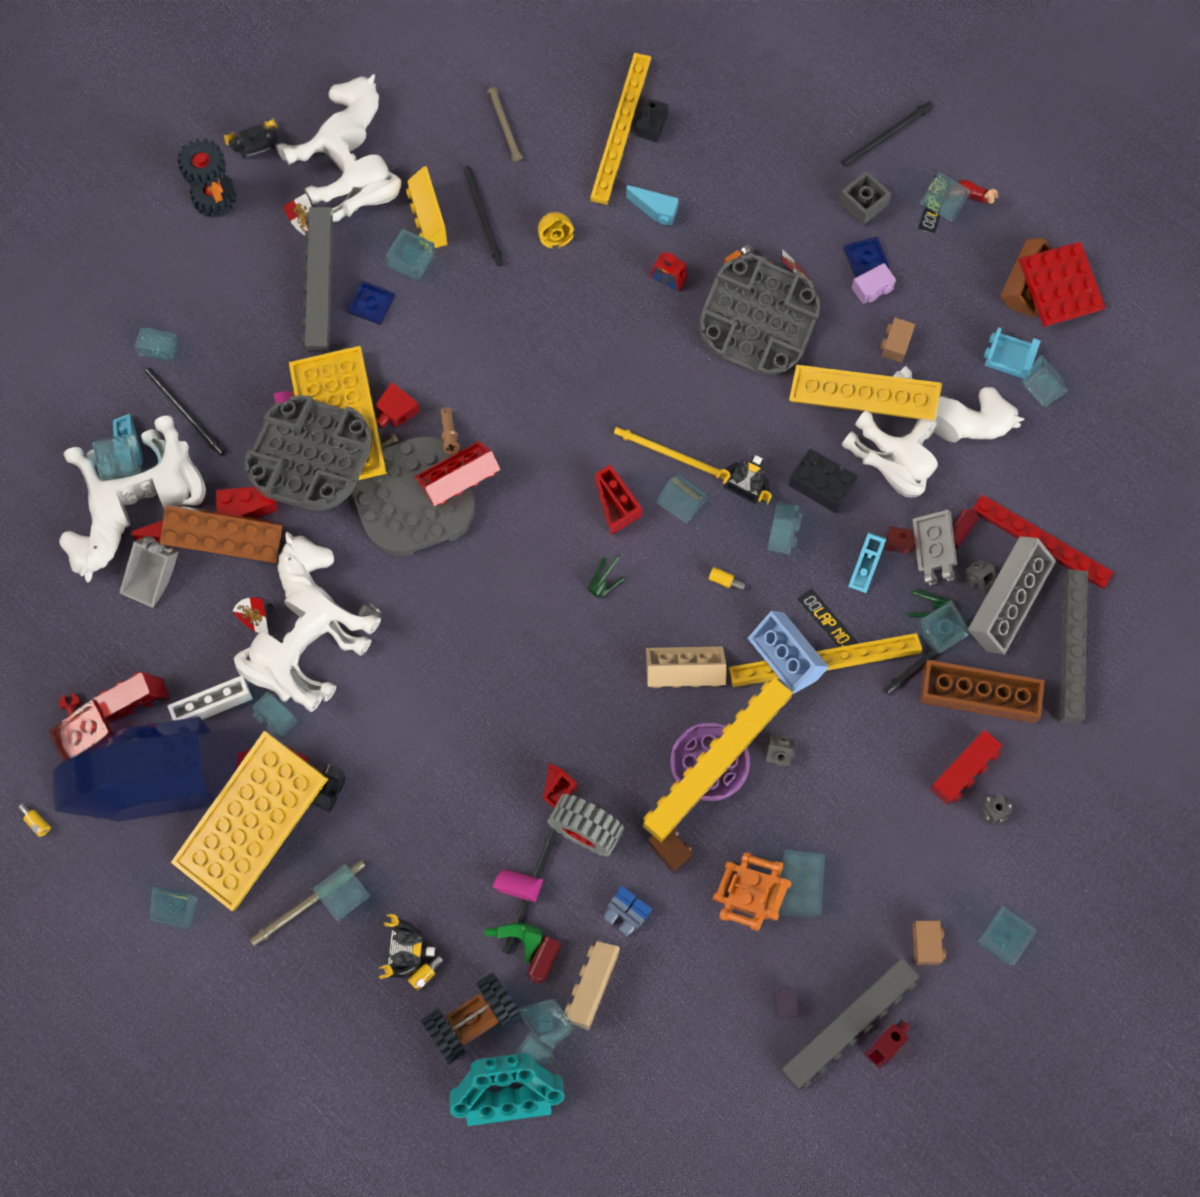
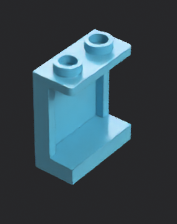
M998 327L996 333L992 332L989 343L992 344L990 348L987 347L983 357L986 358L985 366L1027 379L1040 340L1033 339L1032 343L1000 333L1002 328Z

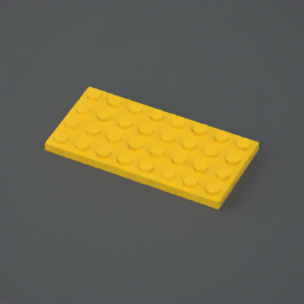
M361 346L289 362L295 396H311L314 401L343 409L348 406L358 411L364 417L372 435V449L358 480L387 474Z
M264 731L171 863L228 909L235 911L328 778L270 733Z

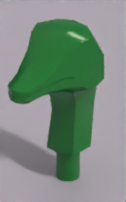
M525 922L497 925V928H485V936H497V939L505 937L521 939L524 944L525 963L530 962L534 951L541 943L543 937L540 928Z

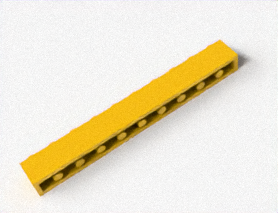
M776 678L771 682L766 681L761 687L762 692L758 696L754 695L749 700L748 708L746 710L741 709L735 716L737 720L733 724L729 723L722 732L724 734L720 739L716 737L709 745L711 749L707 753L702 752L696 759L698 763L693 768L690 766L684 772V779L681 782L676 781L670 788L672 792L667 797L664 795L657 802L658 807L654 812L650 810L645 815L643 827L661 843L790 700L793 693Z

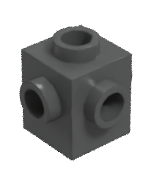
M982 560L973 563L972 566L966 569L969 584L984 592L992 587L997 578L994 566Z
M770 735L766 762H771L778 766H789L790 760L795 759L797 748L793 747L794 740L786 736Z
M992 795L984 800L985 803L980 810L983 818L990 826L995 823L1000 825L1009 820L1008 816L1012 813V807L1008 799H1004L1003 795L998 797Z

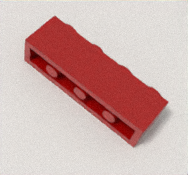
M984 730L930 787V790L946 805L951 801L955 803L963 795L960 791L964 787L968 789L975 782L973 777L977 773L981 776L988 768L986 763L990 759L993 762L1001 754L999 749L1003 745Z

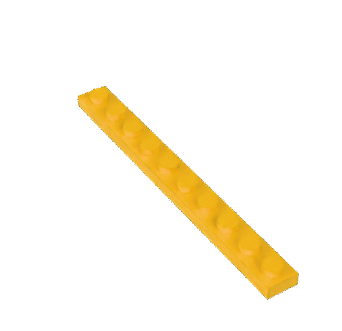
M634 53L590 197L592 202L608 205L651 62V56Z
M917 633L816 652L829 666L827 670L920 654L922 653V646ZM766 661L728 667L732 687L771 681L774 678L780 679Z

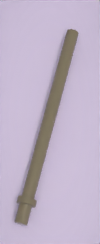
M363 861L357 862L265 929L261 928L258 934L249 939L253 946L263 939L267 940L270 934L366 867Z

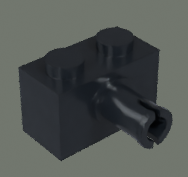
M649 99L647 105H643L641 111L643 116L641 119H638L636 124L638 137L658 143L668 116L669 104Z

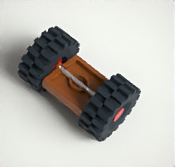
M494 972L476 983L481 993L445 1017L438 1008L421 1019L448 1065L466 1054L463 1048L464 1045L500 1022L504 1028L521 1017L514 1002Z

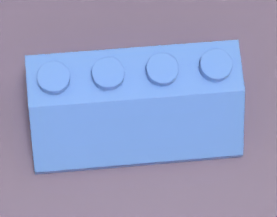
M770 611L748 637L749 641L793 694L816 682L829 668L784 612Z

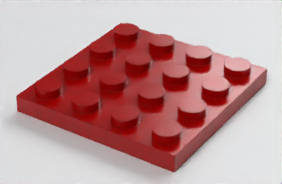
M1081 241L1022 257L1018 260L1043 328L1102 311L1106 308Z

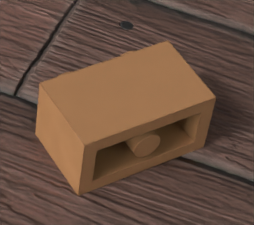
M894 317L893 323L888 324L885 334H888V338H883L880 347L883 350L881 357L902 363L915 324Z
M915 921L912 924L915 965H940L943 963V959L946 958L945 947H942L944 927L941 926L940 921Z

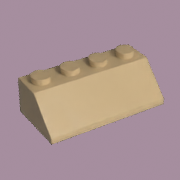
M723 646L646 648L648 687L661 688L662 686H672L679 688L681 686L700 687L710 685L718 687L726 685V660Z
M598 941L595 946H590L587 957L590 958L587 965L583 964L579 974L582 977L580 985L575 984L572 996H575L572 1004H567L564 1015L567 1016V1022L589 1031L618 958L620 947Z

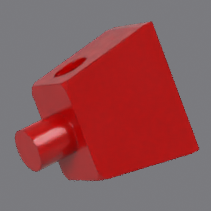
M392 382L376 404L377 413L379 414L376 423L380 428H383L388 422L395 428H398L420 411L419 404Z

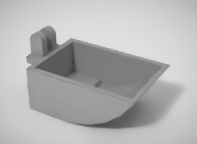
M146 536L134 541L119 593L153 608L170 580L179 551L172 549V546L156 542L152 537Z

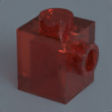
M890 526L887 533L885 550L907 554L909 549L914 547L915 537H912L913 530Z

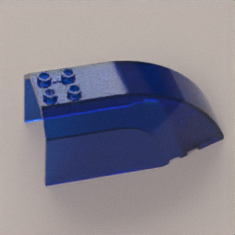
M198 716L130 727L111 734L62 762L54 769L52 774L55 811L119 822L210 807L215 799L206 789L199 745V735L210 734L209 728Z

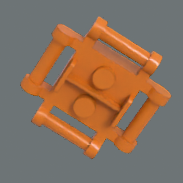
M749 852L743 854L741 866L726 862L724 867L726 870L717 893H714L712 897L713 901L725 905L720 912V919L750 926L752 930L756 931L760 929L763 919L767 920L768 918L777 921L779 918L778 912L785 893L792 884L791 881L780 878L783 863L758 858ZM751 864L772 870V874L768 875L751 870L749 867ZM733 872H735V873H737V874H734L733 879H732L731 884H730L729 889H728V892H729L730 894H729L728 898H727V897H724L725 892H726L727 887H728V884H729L730 879H731V877H732V874H733ZM734 909L743 913L753 915L755 917L753 919L733 913L732 911Z

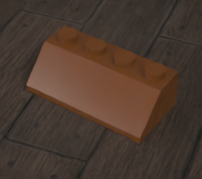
M1044 238L1025 241L1000 295V298L1008 308L1031 318H1035L1038 312L1018 260L1022 257L1051 250V246Z

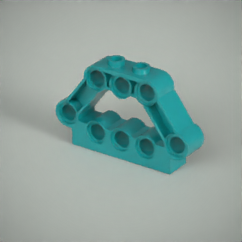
M527 1053L479 1059L471 1064V1070L458 1087L451 1090L449 1094L450 1113L457 1118L466 1117L468 1126L552 1115L551 1105H557L564 1100L563 1081L559 1075L547 1071L534 1061L533 1056ZM512 1082L525 1084L520 1089L505 1087L498 1092L485 1090L490 1085L496 1084L498 1086H508Z

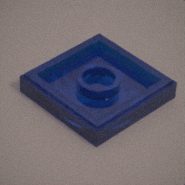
M878 236L847 244L843 247L855 278L883 263L888 269L890 267Z
M362 281L347 312L381 326L395 298V293Z

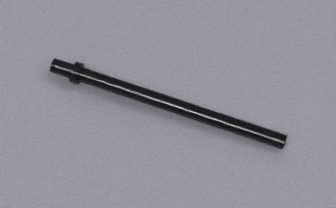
M929 101L924 105L918 106L917 110L843 159L841 161L842 165L846 167L920 115L924 116L926 111L933 107L932 102Z
M465 166L464 171L492 250V258L495 259L497 266H502L504 264L501 257L502 252L495 240L471 166Z
M151 368L146 369L145 373L204 437L209 443V447L212 450L214 449L220 456L224 455L226 451L220 445V441L215 439Z
M976 614L899 677L893 678L891 683L883 689L884 692L889 695L895 689L901 688V684L920 670L927 660H932L967 632Z
M554 828L551 829L548 838H545L544 842L546 844L533 877L541 878L553 846H556L557 841L555 840L558 832ZM523 899L514 923L523 922L531 901ZM516 937L507 938L502 952L510 955Z

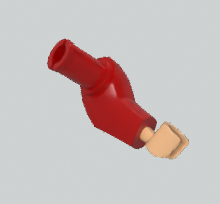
M961 180L957 186L944 192L949 202L961 195L975 202L986 203L988 201L990 204L995 202L994 198H998L997 190L991 189L988 191L968 180Z

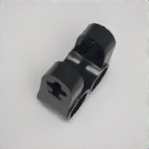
M326 764L322 774L328 780L311 805L331 812L336 803L337 796L345 784L346 776L341 769Z

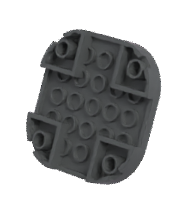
M741 255L739 258L729 260L719 270L699 318L700 337L706 348L722 360L759 375H780L792 369L802 357L819 316L820 299L814 290L812 282L801 273L797 272L794 274L764 261L763 257L757 255Z
M311 396L289 397L290 400L281 404L279 402L276 403L264 416L265 424L252 451L248 450L246 454L245 470L253 487L261 495L269 499L308 510H326L339 505L354 490L372 449V435L364 417L351 407L346 406L343 409L314 401Z
M417 437L383 448L382 453L387 474L357 481L352 491V496L366 535L373 546L379 551L382 550L396 557L414 555V551L446 540L454 541L468 530V526L475 514L474 497L470 487L463 490L460 495L448 498L444 504L434 506L428 500L414 477L452 456L444 452V442L433 437Z

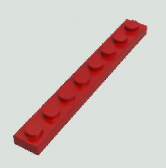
M982 494L972 508L977 512L978 516L1017 539L1019 537L1038 538L1057 563L1070 570L1088 571V581L1101 589L1105 588L1114 573Z

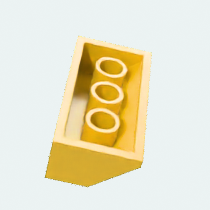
M425 166L407 181L408 188L406 193L408 199H412L413 202L410 206L412 214L417 216L415 218L416 227L421 229L422 232L419 234L421 244H425L426 249L430 250L447 245V238L427 166Z

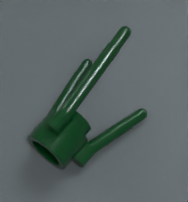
M620 555L614 558L603 575L598 578L606 562L604 557L592 580L589 582L587 589L597 598L601 595L605 597L609 591L625 580V577H622L608 588H606L607 583L604 581L617 563Z
M920 589L911 591L913 595L933 601L932 609L936 610V612L908 613V617H942L943 613H949L951 599Z

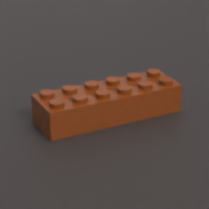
M167 504L165 506L160 544L277 563L283 523Z
M927 660L923 666L919 703L1035 724L1041 718L1045 680Z

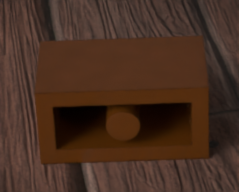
M675 828L662 843L654 836L648 839V845L673 874L691 860L693 856L691 853L693 850L686 842H681L678 838L680 835Z

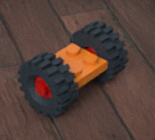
M199 138L195 139L196 142L194 143L191 140L188 142V146L185 144L182 146L183 151L179 150V157H177L181 174L184 180L186 179L187 183L191 185V188L189 187L191 200L195 209L200 214L204 213L206 217L211 214L212 218L219 214V217H221L224 211L226 214L230 212L229 207L233 209V202L236 203L237 200L233 182L228 175H225L226 161L220 146L218 144L215 145L212 140L209 143L205 138H203V141H200Z

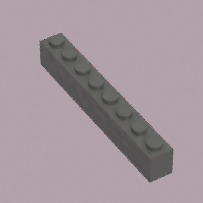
M309 207V214H306V224L309 225V229L305 232V239L308 242V248H305V259H308V262L304 266V274L307 276V282H304V293H307L306 300H303V309L306 311V317H303V328L306 329L305 334L302 335V344L308 352H330L333 212L331 207Z
M1069 569L1063 577L1059 723L1079 725L1085 719L1088 571Z
M903 958L900 959L785 1065L780 1072L796 1090L800 1087L803 1090L806 1089L813 1082L810 1078L814 1074L821 1075L828 1068L826 1065L828 1061L832 1059L835 1062L843 1054L842 1048L846 1045L850 1048L858 1040L856 1035L861 1031L865 1034L873 1026L871 1022L876 1017L880 1020L888 1012L886 1008L891 1003L895 1006L903 998L901 994L905 990L910 992L918 984L916 980L919 978V975Z

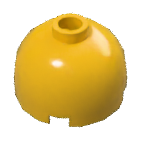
M551 212L540 220L538 235L544 246L553 248V245L559 244V247H563L573 238L574 227L566 215L560 212Z

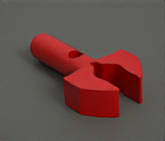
M71 692L73 699L71 706L67 704L64 694L59 701V705L62 710L66 709L68 711L71 728L75 730L79 728L76 708L81 705V700Z

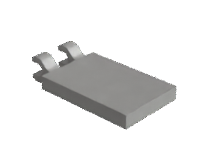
M944 510L914 518L913 527L918 570L920 573L925 574V583H929L930 586L937 584L934 570L942 569L943 578H947V581L955 580L952 566L957 565L951 512Z

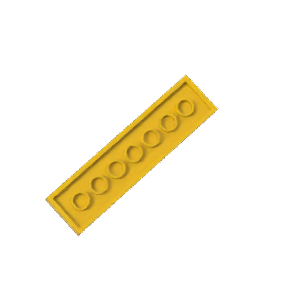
M796 365L789 401L862 412L867 410L869 413L935 421L942 384L939 382Z

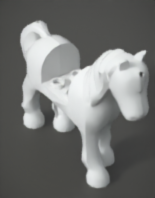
M375 74L370 78L360 76L349 82L335 84L329 90L330 100L334 103L345 105L347 108L342 112L333 114L324 122L311 141L293 146L284 143L276 145L281 159L289 165L297 160L307 161L313 153L323 152L343 172V175L331 185L324 187L309 186L305 188V192L308 194L312 205L320 201L329 202L332 198L348 194L347 198L340 205L332 208L333 222H338L346 215L350 217L361 206L387 203L393 200L401 189L400 178L389 172L381 156L369 155L357 160L354 153L350 154V151L358 148L364 142L366 127L378 109L379 95L375 89L376 84L373 83Z
M905 366L901 371L898 370L893 377L912 379V372ZM985 387L979 393L980 412L964 406L957 400L940 396L935 421L918 419L911 433L904 437H894L881 431L873 421L872 414L865 410L855 423V426L863 430V435L872 440L885 453L871 450L860 443L858 435L853 431L845 438L842 446L850 450L856 457L863 459V464L879 469L888 483L899 494L914 498L924 493L927 478L932 475L938 465L932 453L922 446L924 440H928L932 433L949 442H957L961 438L990 440L1004 436L1012 428H1019L1021 426L1019 422L1023 421L1024 418L1018 416L1017 408L1003 399L995 388Z
M171 416L157 418L154 423L156 429L148 430L141 434L143 444L151 447L158 458V464L146 472L115 479L116 466L113 461L107 459L104 449H93L87 453V457L84 456V452L80 447H73L64 452L66 461L78 466L85 478L88 487V502L92 516L90 537L81 536L72 531H65L59 543L69 556L72 571L79 573L80 576L85 575L87 582L91 581L93 572L105 567L114 557V553L121 541V534L126 527L130 526V520L125 508L126 504H134L140 499L154 497L157 493L164 509L167 504L198 506L203 502L206 494L204 481L199 470L189 458L188 444L185 441H178V432L174 427V421ZM159 431L164 434L165 440L161 439ZM95 465L100 469L102 473V480L98 477L96 473Z
M286 532L287 543L279 555L278 572L283 589L285 590L286 599L284 603L300 618L296 621L292 632H288L285 635L283 643L260 631L253 640L251 647L239 652L234 657L238 673L247 681L276 692L283 702H287L292 697L294 702L303 705L307 710L313 712L321 700L327 702L333 696L337 686L331 682L320 683L306 677L300 671L298 665L301 653L310 643L328 632L336 640L340 649L343 651L354 650L362 656L369 648L371 639L366 636L353 637L346 634L338 621L351 631L363 629L366 633L372 634L379 626L381 618L375 615L357 616L337 605L314 582L309 574L316 569L331 566L334 562L333 552L329 548L315 545L304 536L293 537L290 533Z

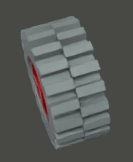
M562 794L548 819V824L565 838L572 840L573 843H577L593 853L596 852L599 855L610 856L624 830V826L618 820L613 819L612 815L605 813L601 808L595 807L596 805L588 803L584 799H579L574 795Z

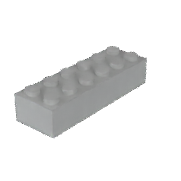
M1019 537L968 628V631L987 652L1005 655L1056 562L1038 538Z

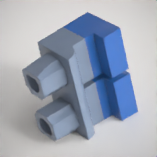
M621 885L612 901L607 905L608 910L603 919L612 925L619 917L624 922L618 930L627 937L633 930L637 931L652 913V908L639 898L636 899L634 894Z

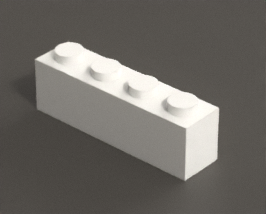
M239 676L167 706L174 724L178 729H181L250 701L253 698L244 677Z

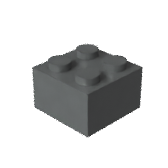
M865 171L841 191L838 203L864 225L888 206L891 193L868 171Z

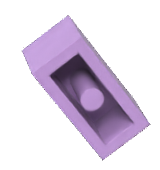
M883 263L855 278L851 288L862 304L875 301L882 294L890 293L893 290L896 279Z

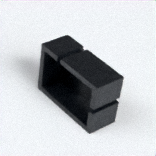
M810 448L802 459L801 464L798 465L792 474L788 486L837 514L856 485L858 476L845 468L840 470V465Z

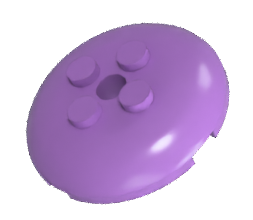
M717 723L698 724L687 729L676 740L670 758L671 771L675 781L681 782L684 779V772L690 766L693 768L698 763L696 759L702 752L707 753L711 749L709 745L716 737L720 739L724 734L722 731L726 726ZM747 748L700 800H722L733 795L741 788L750 768V757Z

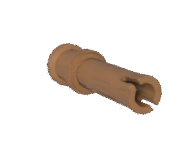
M445 407L446 413L444 408L440 411L444 431L441 437L444 442V452L452 455L460 450V445L457 442L458 433L454 430L452 409Z

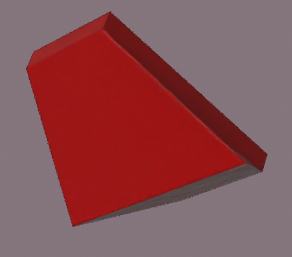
M549 763L545 793L542 798L555 808L562 794H570L572 796L577 791L578 783L563 769Z

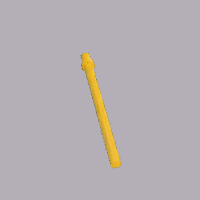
M615 428L614 434L623 437V440H631L715 476L720 472V469L631 433V430Z

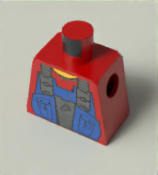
M662 252L654 264L649 277L679 292L688 278L686 264L684 261L676 258L673 253Z

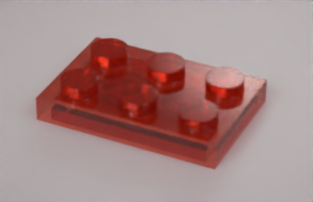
M93 699L48 731L65 765L72 764L113 734L97 700Z

